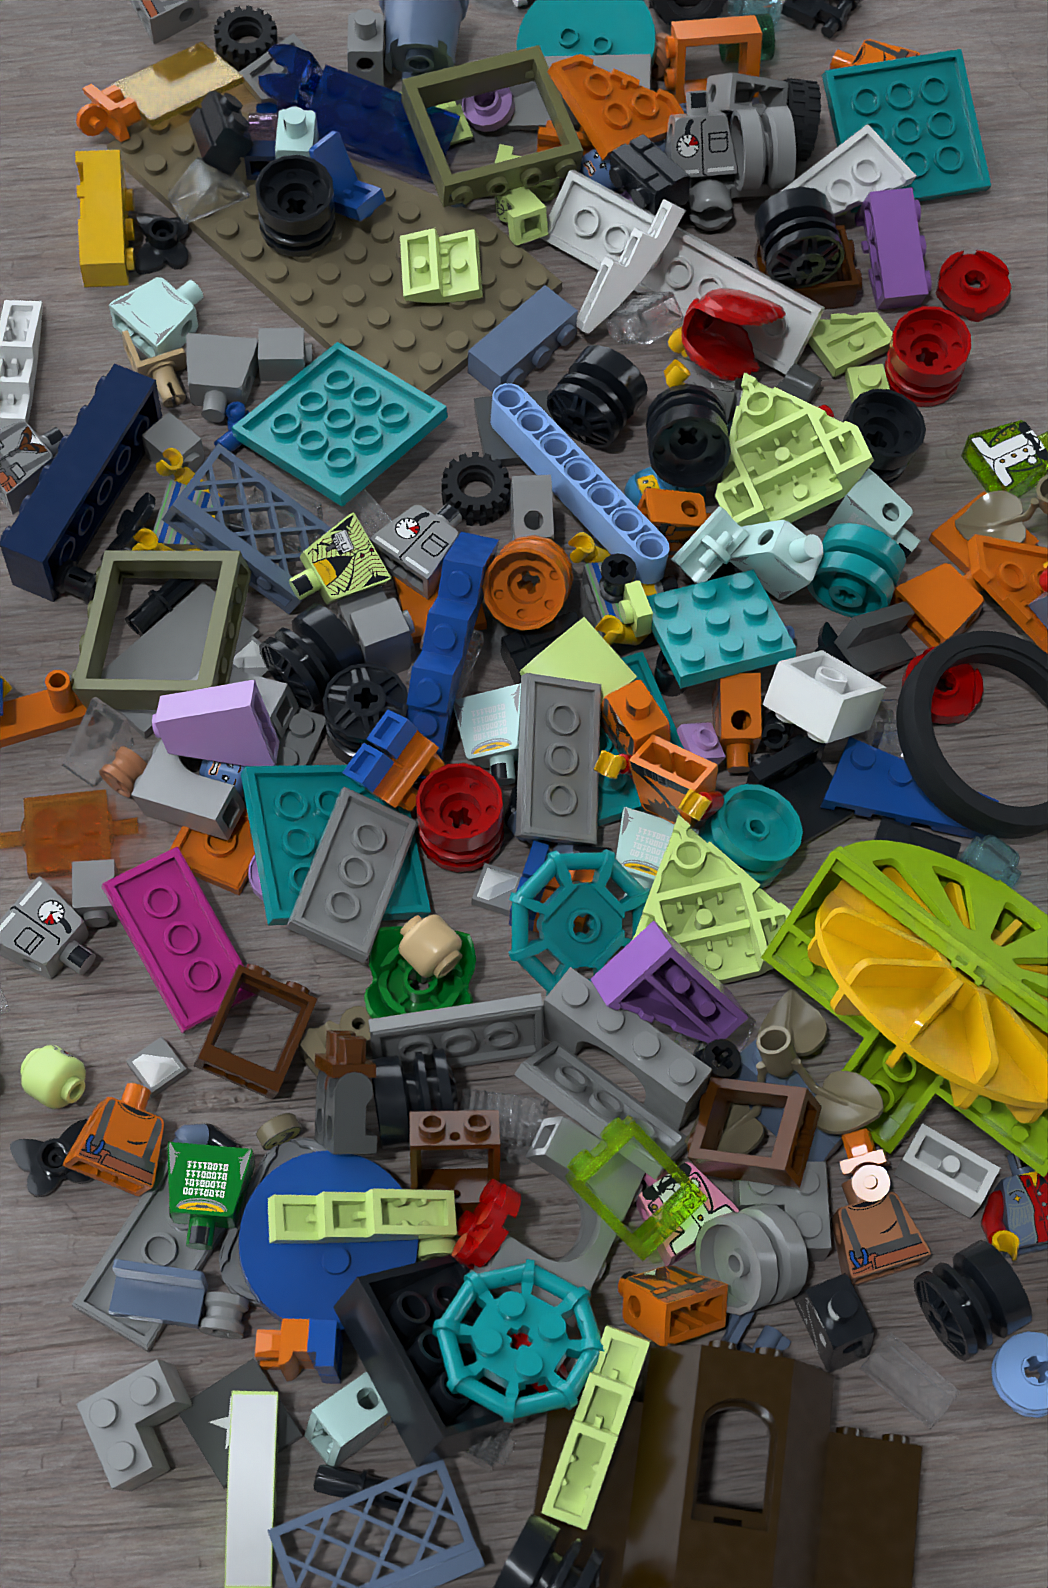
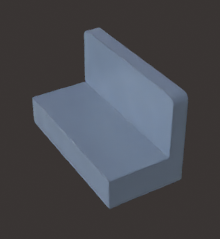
M114 1259L112 1269L116 1279L109 1307V1314L111 1316L199 1329L205 1294L208 1288L203 1272Z

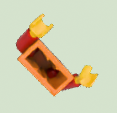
M653 734L634 755H614L602 750L594 767V771L615 780L618 774L629 775L636 786L641 806L646 811L675 824L678 815H680L691 825L690 828L692 829L698 821L708 820L724 804L723 795L719 791H715L718 764Z

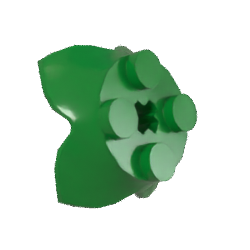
M401 926L378 929L369 953V967L373 981L366 989L364 996L367 1013L372 1019L473 1003V996L468 987L475 972L476 954L470 934L455 931L462 940V946L459 951L462 954V958L449 973L438 979L435 975L428 978L420 976L399 953V945L403 939V935L400 933ZM417 980L420 983H424L426 980L429 981L428 989H413V981Z

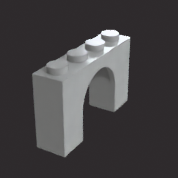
M232 669L229 684L249 680L256 681L277 737L282 739L299 706L288 684ZM198 674L195 675L191 680H197ZM161 739L154 746L152 757L143 774L136 779L131 794L143 814L229 840L246 807L234 785L190 772L192 757L168 754Z
M571 967L544 999L543 1027L546 1039L550 1042L557 1041L575 1055L581 1051L587 1042L610 1053L623 1063L643 1085L646 1092L644 1106L677 1130H681L699 1106L701 1096L706 1091L712 1072L709 1066L648 1022L640 1019L637 1014L622 1008L615 1010L607 1007L593 983Z
M565 1116L547 1118L543 1120L525 1158L559 1178L574 1193L581 1213V1225L577 1240L567 1254L558 1260L552 1261L507 1235L492 1258L480 1268L474 1265V1270H470V1272L483 1273L526 1263V1259H533L536 1265L577 1287L585 1286L590 1292L593 1284L602 1277L606 1269L605 1258L611 1245L620 1238L624 1230L625 1224L623 1220L630 1205L637 1200L638 1195L642 1191L641 1181L645 1172L604 1141ZM521 1283L492 1289V1291L500 1296L508 1291L521 1293ZM534 1285L533 1296L554 1307L563 1301ZM575 1314L565 1320L566 1328H574V1325L577 1323Z

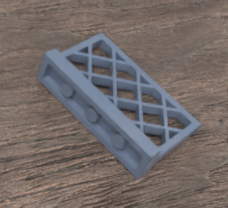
M219 443L161 519L203 551H240L252 572L249 585L288 614L302 600L296 597L288 580L293 576L289 574L287 562L301 561L299 556L309 547L307 534L318 533L323 536L332 529ZM217 458L231 468L233 479L215 481L212 464ZM206 474L207 481L200 482V480ZM256 486L263 492L265 503L247 505L244 487ZM235 487L239 505L221 507L217 489ZM209 489L213 507L200 508L189 500L188 496L193 490ZM275 510H287L293 514L296 527L279 528ZM267 511L271 529L253 531L249 512ZM241 513L245 531L232 532L225 526L223 515ZM298 535L302 553L285 554L281 536ZM273 537L276 555L264 556L257 550L255 538Z
M443 1459L419 1466L267 1530L288 1588H300L307 1570L333 1581L330 1588H336L338 1584L346 1588H435L485 1566ZM437 1470L443 1486V1491L436 1507L411 1497L418 1478ZM411 1481L406 1494L393 1489ZM385 1491L403 1498L393 1525L367 1515L374 1497ZM446 1497L453 1515L441 1510ZM368 1499L363 1512L349 1507ZM408 1502L434 1512L423 1539L398 1529ZM342 1509L360 1517L349 1544L324 1534L331 1514ZM439 1515L457 1523L463 1542L447 1549L428 1542ZM324 1517L319 1531L306 1526V1524ZM365 1520L390 1530L379 1557L354 1547ZM300 1528L316 1536L305 1563L286 1555L280 1535ZM395 1533L420 1544L413 1563L402 1568L384 1560ZM321 1538L346 1549L335 1576L310 1565ZM425 1547L438 1552L421 1559ZM351 1552L377 1563L369 1582L360 1586L340 1579ZM290 1563L302 1568L297 1582ZM382 1565L394 1570L377 1578Z

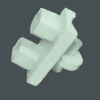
M718 507L671 560L696 584L705 582L723 563L727 564L731 560L730 555L749 534L732 519L724 508Z

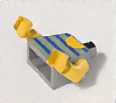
M168 448L162 452V455L170 461L171 466L164 460H160L156 463V471L162 476L173 474L175 479L174 481H168L153 531L146 528L140 529L133 538L141 543H137L132 550L203 551L161 520L196 474L187 466L181 467L183 456L177 449ZM209 489L193 490L188 496V499L200 508L213 507ZM218 493L221 507L228 506V502ZM229 514L223 515L225 526L232 532L245 531L242 524L229 522Z
M580 532L568 541L570 546L576 548L570 554V559L574 563H580L583 560L587 563L583 567L582 586L596 625L595 630L598 631L610 646L613 643L639 645L649 634L635 637L631 625H625L621 618L619 603L611 604L600 596L601 565L604 559L611 554L607 550L595 546L594 540L587 533ZM674 575L663 577L654 584L641 583L646 596L678 588Z

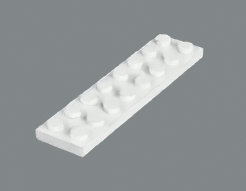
M569 170L547 219L548 235L541 237V239L599 270L605 256L619 262L633 229L637 228L648 233L656 215L645 208L641 209L634 202L575 170ZM676 227L667 246L634 290L683 318L689 305L695 298L701 299L707 292L718 288L742 290L775 302L783 307L786 313L785 318H778L777 322L763 324V326H740L748 332L749 339L753 345L754 357L786 375L791 366L795 363L797 364L825 307L772 280L767 275L687 231Z

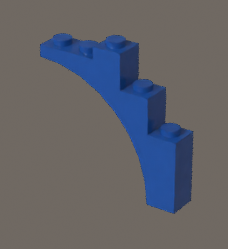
M460 532L443 559L438 596L428 611L423 647L412 666L406 703L408 705L407 719L418 728V731L425 738L439 747L436 753L442 761L463 665L484 598L482 585L485 572L496 558L499 539ZM420 774L418 778L425 779L426 777Z

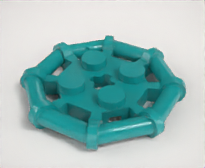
M605 849L597 853H559L555 850L547 854L548 859L516 893L511 892L509 900L512 901V945L508 954L511 961H517L546 990V996L570 967L573 969L589 967L592 968L595 975L620 947L624 948L632 941L636 933L650 889H644L615 858V852ZM595 869L592 882H572L569 870ZM555 876L560 885L558 889L544 903L534 900L535 896ZM610 877L627 894L619 901L605 887ZM529 910L539 913L536 923L539 938L529 941ZM632 910V939L625 937V930L622 929V918L625 919V912ZM587 914L590 917L587 922V926L590 928L589 932L584 934L579 931L575 934L573 931L575 918L577 916L584 917ZM546 949L559 962L554 974L535 955Z
M526 1259V1263L478 1274L471 1271L463 1278L464 1284L441 1319L434 1321L432 1330L433 1335L438 1338L449 1379L446 1384L453 1394L461 1393L504 1417L503 1422L513 1423L514 1419L565 1407L570 1410L578 1404L577 1397L586 1384L589 1373L593 1372L597 1365L599 1351L605 1352L590 1304L591 1293L585 1286L577 1287L536 1265L533 1259ZM521 1283V1293L508 1291L503 1293L500 1298L494 1299L489 1291ZM534 1285L563 1301L554 1307L533 1296ZM476 1301L483 1311L474 1325L469 1326L460 1323L473 1302ZM574 1314L582 1337L581 1340H569L566 1332L565 1320ZM514 1333H524L528 1335V1341L532 1345L530 1347L521 1345L518 1350L513 1349L510 1336ZM458 1343H471L476 1355L475 1363L464 1366ZM566 1357L578 1359L566 1380L556 1374ZM485 1376L507 1389L505 1396L479 1382V1380ZM538 1382V1386L546 1385L549 1390L518 1398V1391L526 1389L528 1384Z

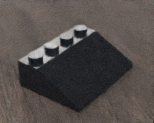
M452 1254L359 1276L333 1306L417 1467L451 1457L536 1415L517 1418L513 1420V1423L503 1422L504 1417L461 1393L453 1394L446 1386L449 1379L438 1338L432 1333L435 1320L441 1319L464 1284V1276L471 1270L456 1261ZM476 1301L473 1302L460 1323L469 1326L474 1325L483 1311ZM458 1343L464 1366L475 1363L476 1355L471 1343ZM485 1376L479 1380V1382L505 1396L507 1389ZM528 1384L526 1389L518 1391V1398L539 1392Z

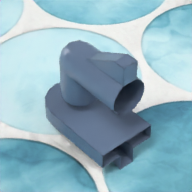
M753 1311L742 1315L730 1314L726 1331L721 1339L735 1343L737 1345L736 1350L755 1353V1349L758 1347L775 1348L783 1351L791 1343L778 1330L768 1325L764 1326L752 1348L743 1342L738 1343L754 1315Z

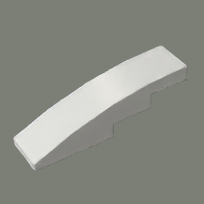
M663 199L648 233L637 228L633 229L619 262L605 256L577 317V327L581 331L589 334L615 311L644 279L667 246L685 212L683 208Z
M4 301L0 318V429L19 421L29 422L40 345L42 301Z

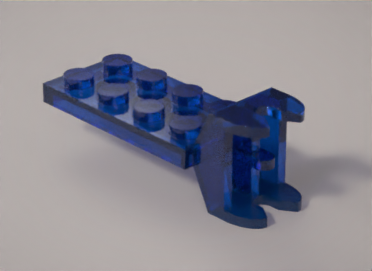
M277 44L270 47L268 50L270 57L277 65L285 67L288 73H271L258 76L260 89L267 96L277 101V105L271 102L256 104V114L261 120L277 126L278 114L282 109L299 107L303 110L314 111L317 117L319 140L331 131L339 132L346 151L433 183L401 102L402 93L329 65H325L323 70L311 52L288 44ZM436 106L425 108L446 159L461 116Z

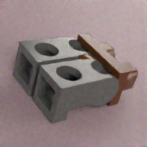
M329 1030L326 1036V1053H315V1067L320 1071L318 1072L316 1086L314 1140L332 1154H377V1135L366 1129V1105L371 1100L373 1093L372 1083L368 1078H376V1064L366 1058V1038L356 1036L354 1031Z

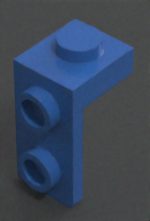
M331 131L309 149L310 157L326 167L333 179L334 209L336 213L362 221L371 216L374 210L386 201L382 188L357 179L339 132Z

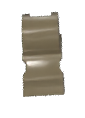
M354 1006L347 1009L342 1014L340 1024L338 1025L329 1020L318 1028H309L307 1030L306 1037L299 1042V1056L316 1078L320 1070L315 1067V1053H326L327 1031H354L356 1036L366 1038V1053L371 1050L368 1019L372 1018L367 1013L366 1007Z

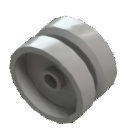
M788 106L766 107L762 117H760L755 108L734 110L731 117L730 135L737 164V174H732L737 190H759L763 180L771 189L787 187L794 181L796 170V137L792 114Z
M761 1203L747 1207L737 1213L730 1212L706 1221L697 1234L695 1246L697 1272L700 1275L728 1284L727 1313L742 1315L766 1305H773L798 1295L806 1282L808 1259L804 1240L799 1228L788 1213L776 1205Z

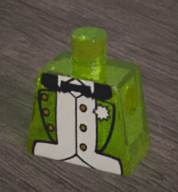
M1019 420L968 435L961 457L987 493L1007 491L1020 498L1037 486L1039 480L1048 474V431L1036 436L1027 422Z

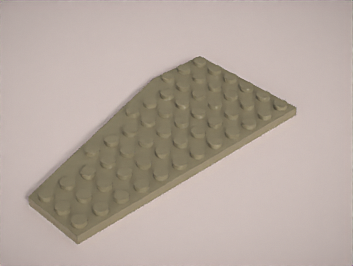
M189 88L128 130L129 139L123 142L115 139L106 145L107 150H120L123 168L177 217L186 219L189 227L300 327L304 328L326 350L336 342H339L429 396L468 366V350L544 285L556 294L562 291L561 280L519 245L515 246L509 239V236L486 217L464 207L447 206L443 208L438 196L351 158L350 161L357 179L382 188L386 201L376 208L371 216L362 221L335 212L336 229L333 237L322 250L300 257H291L278 253L266 244L260 233L255 186L257 180L246 179L244 158H240L241 163L233 175H227L203 162L189 120L197 108H202L201 102L206 95ZM241 111L243 117L250 123L248 131L252 140L276 141L277 126ZM254 161L253 166L263 170L271 161ZM433 228L436 229L439 237L475 229L479 240L483 298L447 303L406 301L403 297L400 236Z

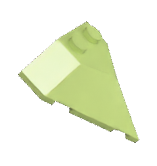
M744 373L741 384L743 389L739 406H736L729 434L731 454L728 465L724 469L721 483L717 485L715 497L719 506L724 508L741 527L777 520H785L792 523L844 498L873 463L874 459L858 426L847 421L843 423L832 418L824 410L776 387L774 389L759 383L755 377Z
M678 815L633 939L654 920L722 984L759 976L773 969L761 956L791 910L781 902L777 903L760 888V884L710 841L707 843L690 828L691 825Z

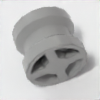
M206 1293L204 1304L207 1307L206 1317L200 1320L199 1331L218 1338H243L245 1328L241 1321L243 1314L248 1311L250 1301L245 1297L231 1293Z

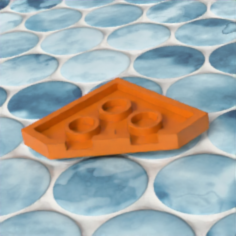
M582 54L551 64L547 73L602 161L610 159L612 150L625 143L629 145L631 140L642 134L653 143L666 139L669 116L685 114L672 93L660 88L657 92H654L639 85L640 79L614 68L612 72H608L593 65L594 59Z
M975 534L967 541L971 576L1043 651L1048 653V629L1028 606L1045 592L1039 585V577L1045 569L1043 564L1048 561V548Z

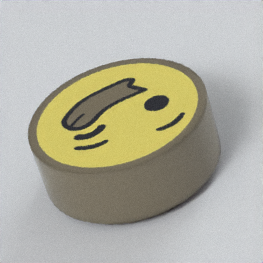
M285 1113L264 1123L257 1130L256 1136L262 1148L270 1150L278 1144L281 1145L284 1142H289L290 1139H294L300 1134L302 1127L294 1114Z

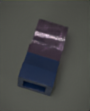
M249 113L248 122L250 123L248 131L254 145L244 158L247 180H257L261 170L253 166L254 161L276 160L275 145L278 113Z

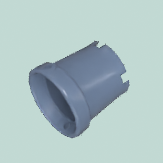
M379 0V6L384 15V64L388 72L393 75L394 67L402 72V80L455 66L461 21L466 17L469 0Z

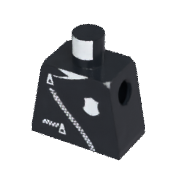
M846 1273L804 1289L798 1295L792 1297L827 1373H832L869 1356L874 1336L873 1326ZM853 1344L852 1347L845 1349L847 1346Z

